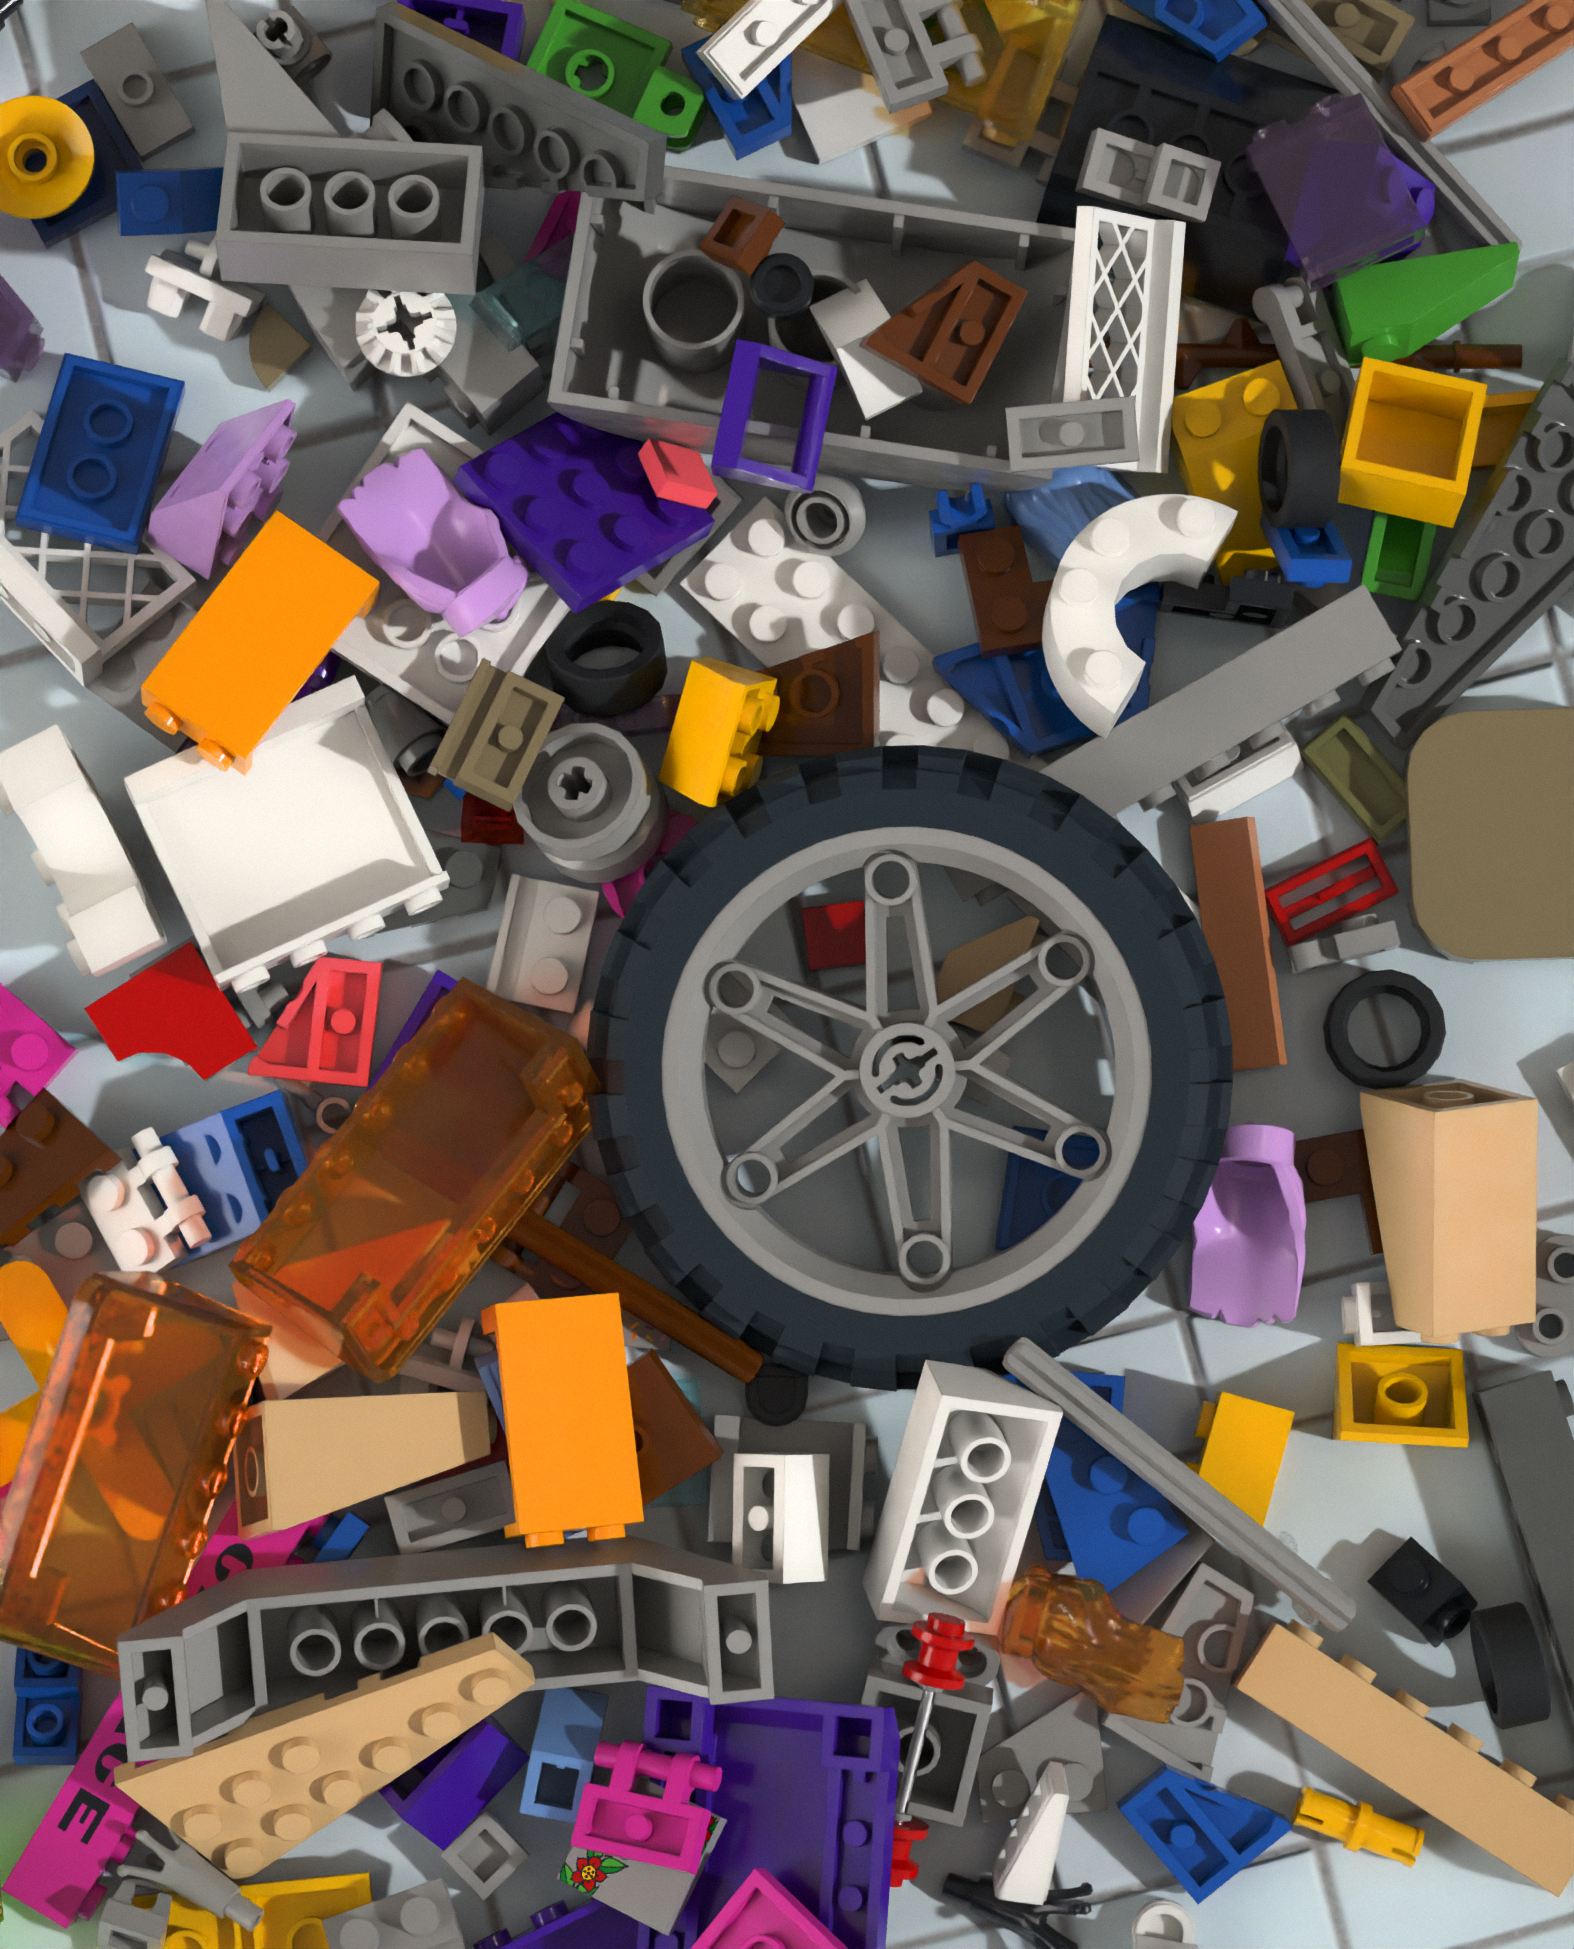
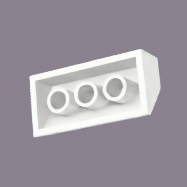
M925 1360L862 1579L863 1587L877 1620L913 1624L915 1621H927L928 1614L936 1612L952 1615L966 1622L964 1630L967 1632L997 1636L1063 1415L1060 1406L986 1368Z

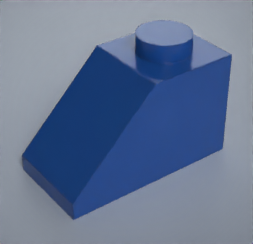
M224 166L115 170L119 235H166L216 231Z

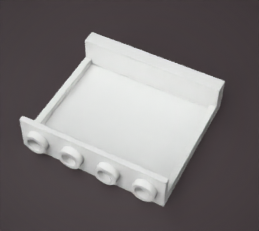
M355 675L290 703L253 751L252 767L245 776L231 766L227 771L216 768L197 752L196 747L198 745H195L124 777L125 788L219 991L233 986L236 994L253 989L271 978L267 971L268 969L288 960H291L294 968L308 964L328 953L325 943L347 933L351 942L370 936L386 926L382 919L383 917L400 909L406 908L409 916L423 912L443 901L440 891L449 887V875L446 870L442 871L365 706V696Z

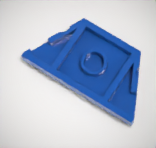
M1158 582L1127 592L1115 605L1116 626L1125 644L1146 664L1137 689L1114 727L1147 709L1149 705V678L1156 640L1154 632L1157 605L1160 602L1161 595ZM977 642L935 656L932 660L935 672L1027 759L1099 736L1083 724L1060 697L1048 672L1043 649L982 659Z

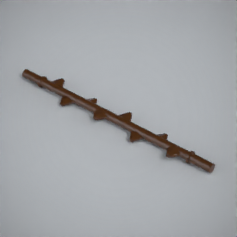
M1237 318L1222 343H1177L1174 385L1179 390H1188L1201 368H1256L1278 359L1281 362L1275 344L1261 343L1248 320ZM1110 336L1105 341L1106 349L1110 346ZM1453 340L1452 344H1426L1410 356L1395 359L1390 363L1430 372L1433 369H1452L1453 373H1459L1460 369H1521L1522 345L1460 344V340ZM1089 360V368H1093L1091 361ZM1361 365L1349 367L1350 369H1360Z

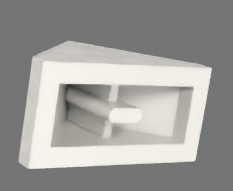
M867 279L856 283L861 292L855 294L852 290L846 288L809 308L834 359L838 360L840 370L867 421L923 393V390L916 378L859 346L864 336L891 318Z

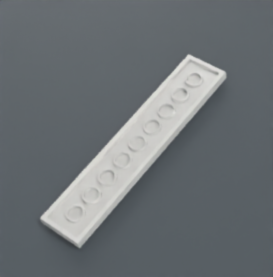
M766 496L680 583V588L764 668L880 630V746L927 745L965 749L1006 759L1034 771H1039L1049 765L1040 756L1027 759L937 674L932 665V660L935 656L830 556L817 555L802 547L790 533L786 524L785 514ZM1010 889L1003 894L1025 916L1029 915L1040 919L1037 928L1048 938L1062 931L1046 914ZM1179 889L1196 917L1203 933L1200 908ZM1069 942L1055 944L1078 967L1082 968L1083 956L1074 944ZM1090 973L1088 976L1096 983L1093 974Z

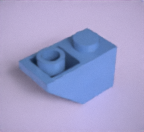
M572 1687L545 1690L519 1813L575 1824L585 1782L592 1783L596 1766L594 1755L596 1747L601 1740L609 1700L608 1694Z

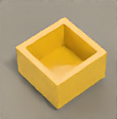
M1364 357L1353 388L1340 449L1338 502L1453 528L1466 496L1488 384Z

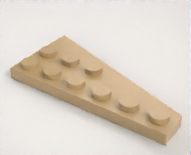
M490 1632L420 1657L417 1668L384 1679L381 1673L378 1672L357 1680L358 1689L331 1699H328L323 1692L250 1718L245 1724L229 1731L227 1736L193 1749V1756L160 1759L141 1767L136 1762H127L113 1767L115 1785L240 1885L535 1684L533 1666L494 1632Z

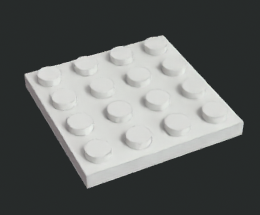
M407 401L340 501L346 498L350 499L351 491L356 486H361L360 480L379 465L385 462L394 464L397 456L423 447L431 459L448 475L457 491L471 502L453 480L459 466L485 451ZM338 504L315 536L380 581L378 601L364 619L359 616L353 619L330 651L379 683H384L446 727H449L482 658L491 661V666L506 673L509 670L525 677L545 648V642L570 610L565 602L523 558L531 572L530 580L517 603L508 610L506 618L502 620L494 619L470 634L459 638L441 613H432L421 608L406 594L401 586L396 585L394 580L367 556L338 512ZM504 537L509 556L511 558L516 555L522 557Z

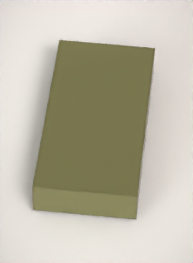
M1346 711L1341 713L1299 749L1302 761L1369 838L1372 837L1377 847L1407 822L1405 779Z

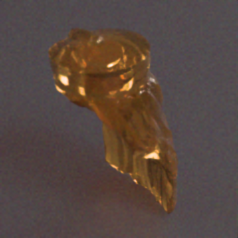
M1030 1563L1026 1571L1011 1586L1005 1606L1001 1653L1031 1660L1032 1664L1042 1675L1060 1684L1080 1690L1090 1700L1111 1714L1128 1716L1153 1723H1169L1170 1715L1174 1712L1175 1706L1179 1705L1184 1687L1185 1676L1180 1671L1185 1666L1183 1637L1128 1619L1117 1609L1103 1583L1095 1579L1058 1574L1049 1571L1043 1565Z

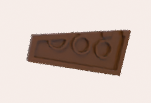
M44 1087L0 1136V1246L10 1245L13 1248L32 1232L28 1225L32 1220L52 1204L57 1205L60 1209L81 1193L77 1184L97 1168L106 1173L122 1160L66 1105Z

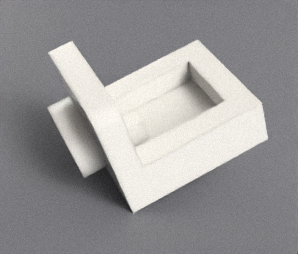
M1388 1281L1352 1283L1351 1296L1341 1297L1343 1333L1354 1334L1355 1347L1423 1343L1421 1341V1334L1395 1326Z

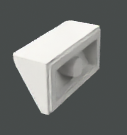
M1283 723L1282 725L1286 732L1253 750L1248 740L1227 751L1226 754L1231 763L1201 781H1198L1192 771L1171 783L1195 825L1208 823L1299 773L1303 769L1304 765L1297 743Z

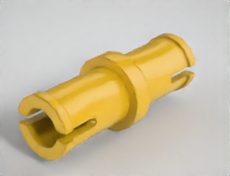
M1309 1786L1302 1788L1300 1796L1303 1798H1297L1292 1814L1291 1823L1293 1825H1301L1343 1841V1848L1353 1852H1358L1360 1848L1401 1862L1404 1866L1410 1868L1415 1864L1416 1857L1412 1855L1418 1857L1424 1840V1829L1420 1827L1415 1828L1373 1812V1805L1366 1802L1358 1801L1356 1805L1312 1790Z

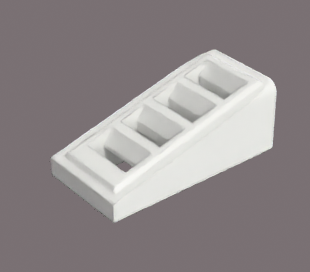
M1049 1762L993 1862L994 1895L998 1899L1042 1906L1043 1901L1046 1902L1069 1800L1066 1771L1062 1763Z

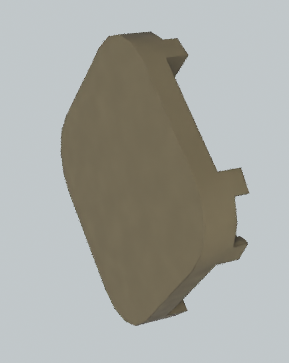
M1574 707L1465 711L1443 716L1425 729L1418 737L1405 758L1403 778L1405 779L1410 902L1407 906L1413 928L1415 927L1428 946L1446 956L1449 961L1473 964L1474 962L1574 959Z

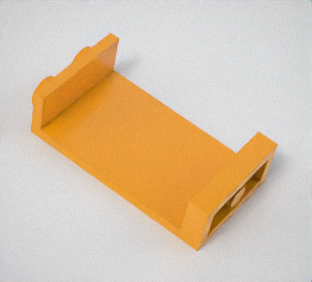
M276 510L141 685L142 704L147 707L144 711L145 715L163 731L175 735L180 730L199 743L196 747L197 752L216 768L227 771L231 766L245 776L252 767L253 751L356 616L364 619L378 601L380 581Z
M619 1293L498 1303L481 1310L483 1336H496L516 1520L515 1523L504 1526L505 1538L525 1536L526 1548L564 1544L563 1532L581 1530L587 1531L588 1542L625 1538V1526L643 1522L644 1516Z

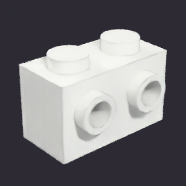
M792 1452L734 1453L732 1564L766 1573L768 1583L788 1584L828 1581L830 1454Z

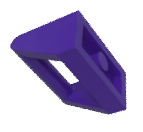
M737 339L711 462L712 475L801 493H813L838 368L765 344ZM760 369L810 378L791 472L742 457Z

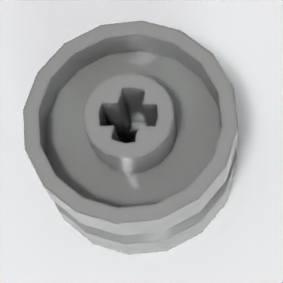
M599 723L570 724L548 733L513 805L518 823L562 874L583 883L612 882L639 869L655 854L665 836L670 808L663 784L658 781L657 776L646 765L638 751L619 731Z

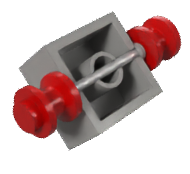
M932 1612L928 1614L927 1621L913 1622L911 1634L922 1642L918 1659L905 1661L903 1666L870 1658L860 1699V1704L894 1707L900 1734L890 1887H901L903 1880L915 1879L918 1875L919 1865L909 1857L913 1841L927 1838L929 1826L924 1821L913 1816L963 1827L992 1709L993 1688L965 1682L966 1677L955 1669L959 1652L973 1649L975 1636L964 1630L966 1625L964 1620L948 1614Z

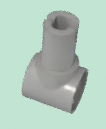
M288 6L281 10H272L267 13L269 18L266 21L263 18L258 21L253 35L300 87L317 76L332 59V53L295 6Z

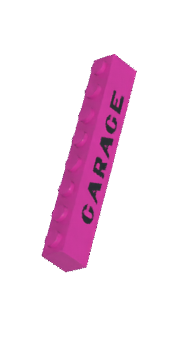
M235 1498L171 1607L245 1569L303 1564L304 1559L295 1554L307 1534L310 1533L316 1537L334 1512L254 1540L239 1541L237 1502ZM121 1690L1 1888L4 1892L65 1929L73 1925L78 1917L86 1921L90 1920L108 1890L107 1887L99 1882L110 1863L114 1862L119 1866L122 1865L138 1841L136 1839L137 1831L132 1827L142 1812L143 1807L119 1789L114 1781L113 1767L128 1762ZM158 1760L138 1761L136 1763L141 1767Z

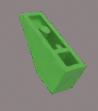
M1517 242L1336 270L1334 272L1330 309L1349 366L1361 365L1364 357L1386 362L1408 357L1511 289L1514 284L1520 253Z

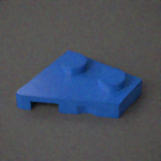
M713 33L682 48L681 56L693 81L702 89L704 101L735 159L739 160L792 135V52L743 99L734 100L696 54V51L715 34Z

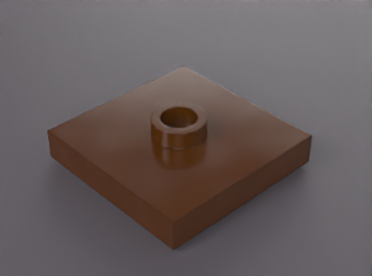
M653 1348L627 1364L642 1507L720 1459L724 1453Z

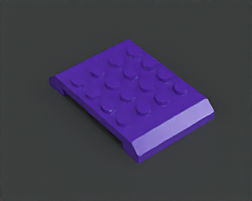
M646 1685L642 1743H645L647 1749L651 1750V1752L675 1756L679 1751L698 1755L701 1763L720 1766L722 1768V1779L718 1790L712 1792L695 1788L691 1793L689 1801L727 1819V1822L672 1935L662 1934L639 1922L637 1949H690L755 1868H765L848 1949H886L900 1752V1734L894 1707L774 1696V1699L710 1705L708 1698L658 1685ZM649 1778L650 1781L665 1788L667 1781Z

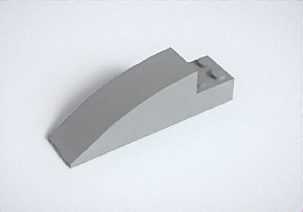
M205 0L227 134L228 131L343 138L224 0ZM287 285L318 342L354 392L380 370L365 357L356 339V312L360 308L369 289ZM476 291L475 295L445 294L454 309L456 317L455 341L447 357L437 367L421 375L429 383L439 377L446 385L442 389L448 398L446 402L456 416L468 429H472L476 424H479L490 436L546 389L539 363ZM402 302L396 303L398 311L395 312L396 322L387 326V330L380 331L379 333L385 331L389 333L399 332L403 340L407 341L409 349L413 350L415 349L413 339L416 338L414 328L423 324V320L433 317L424 319L422 316L411 317L408 310L404 309Z

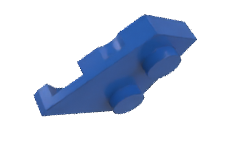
M1166 1763L1116 1802L1121 1813L1197 1904L1201 1903L1293 1828L1284 1814Z

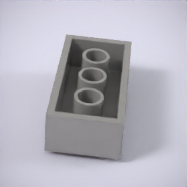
M228 131L215 239L221 281L475 295L485 191L482 146Z

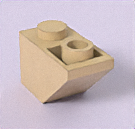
M1028 915L947 952L937 979L940 1002L1045 941L1047 937L1035 933L1040 919ZM1016 981L948 1022L984 1034L1022 1003L1025 996L1014 992Z

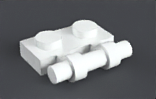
M153 1127L146 1128L131 1137V1141L141 1157L139 1161L130 1147L116 1149L114 1152L122 1158L119 1163L106 1173L97 1168L77 1184L81 1191L80 1196L131 1289L145 1286L189 1256L177 1234L180 1231L190 1249L198 1247L212 1238L202 1218L206 1213L197 1195H189L175 1169L179 1161L170 1146L163 1147ZM152 1183H155L168 1209L164 1210L151 1186Z

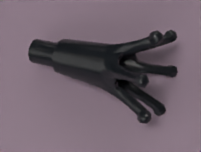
M950 1872L945 1880L942 1896L969 1905L970 1912L1018 1934L1036 1949H1051L1045 1942L1054 1949H1079L1077 1943L1047 1924V1917L1049 1914L1073 1916L1089 1914L1092 1909L1088 1902L1065 1904L1053 1900L1088 1896L1093 1892L1091 1884L1085 1882L1080 1887L1049 1890L1046 1902L1043 1901L1042 1906L998 1899L994 1895L993 1880L981 1877L977 1882Z

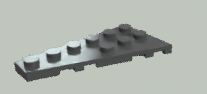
M396 1L376 7L370 127L373 123V116L383 108L396 119L414 142L482 146L486 188L520 190L525 187L541 188L542 193L560 194L565 191L586 192L589 197L647 201L662 195L667 143L666 135Z
M1560 357L1558 358L1396 639L1402 650L1390 658L1396 669L1370 683L1359 702L1387 739L1403 751L1574 585V365L1571 362Z

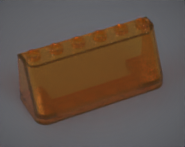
M462 977L449 994L443 996L436 1003L431 1016L410 1042L400 1047L393 1059V1063L376 1084L361 1095L354 1107V1111L333 1137L322 1143L315 1155V1159L294 1185L283 1191L278 1198L275 1208L255 1233L248 1236L241 1243L236 1256L228 1265L238 1282L356 1372L375 1383H383L391 1379L403 1367L592 1128L587 1094L600 1093L603 1088L577 1038Z
M151 1271L95 1272L83 1281L72 1300L0 1517L1 1642L120 1681L117 1635L185 1601L188 1597V1587L186 1584L195 1557L200 1554L208 1538L207 1522L215 1498L221 1493L227 1482V1462L236 1437L246 1425L249 1413L247 1403L255 1379L260 1375L267 1363L269 1355L267 1344L273 1326Z

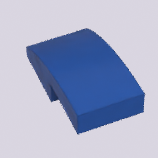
M81 1628L18 1629L14 1676L17 1702L12 1754L15 1765H76L79 1760L83 1676V1637Z

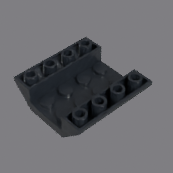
M1107 14L1081 82L1050 174L1036 223L1076 229L1077 206H1095L1154 220L1185 222L1181 297L1263 324L1253 310L1252 298L1258 288L1278 282L1285 262L1314 140H1326L1340 91L1231 54L1217 63L1176 36ZM1101 128L1155 147L1166 143L1220 161L1221 166L1206 221L1201 224L1162 216L1076 192L1091 132ZM1098 231L1097 248L1099 251L1103 246V242ZM1111 267L1108 273L1114 274V271Z

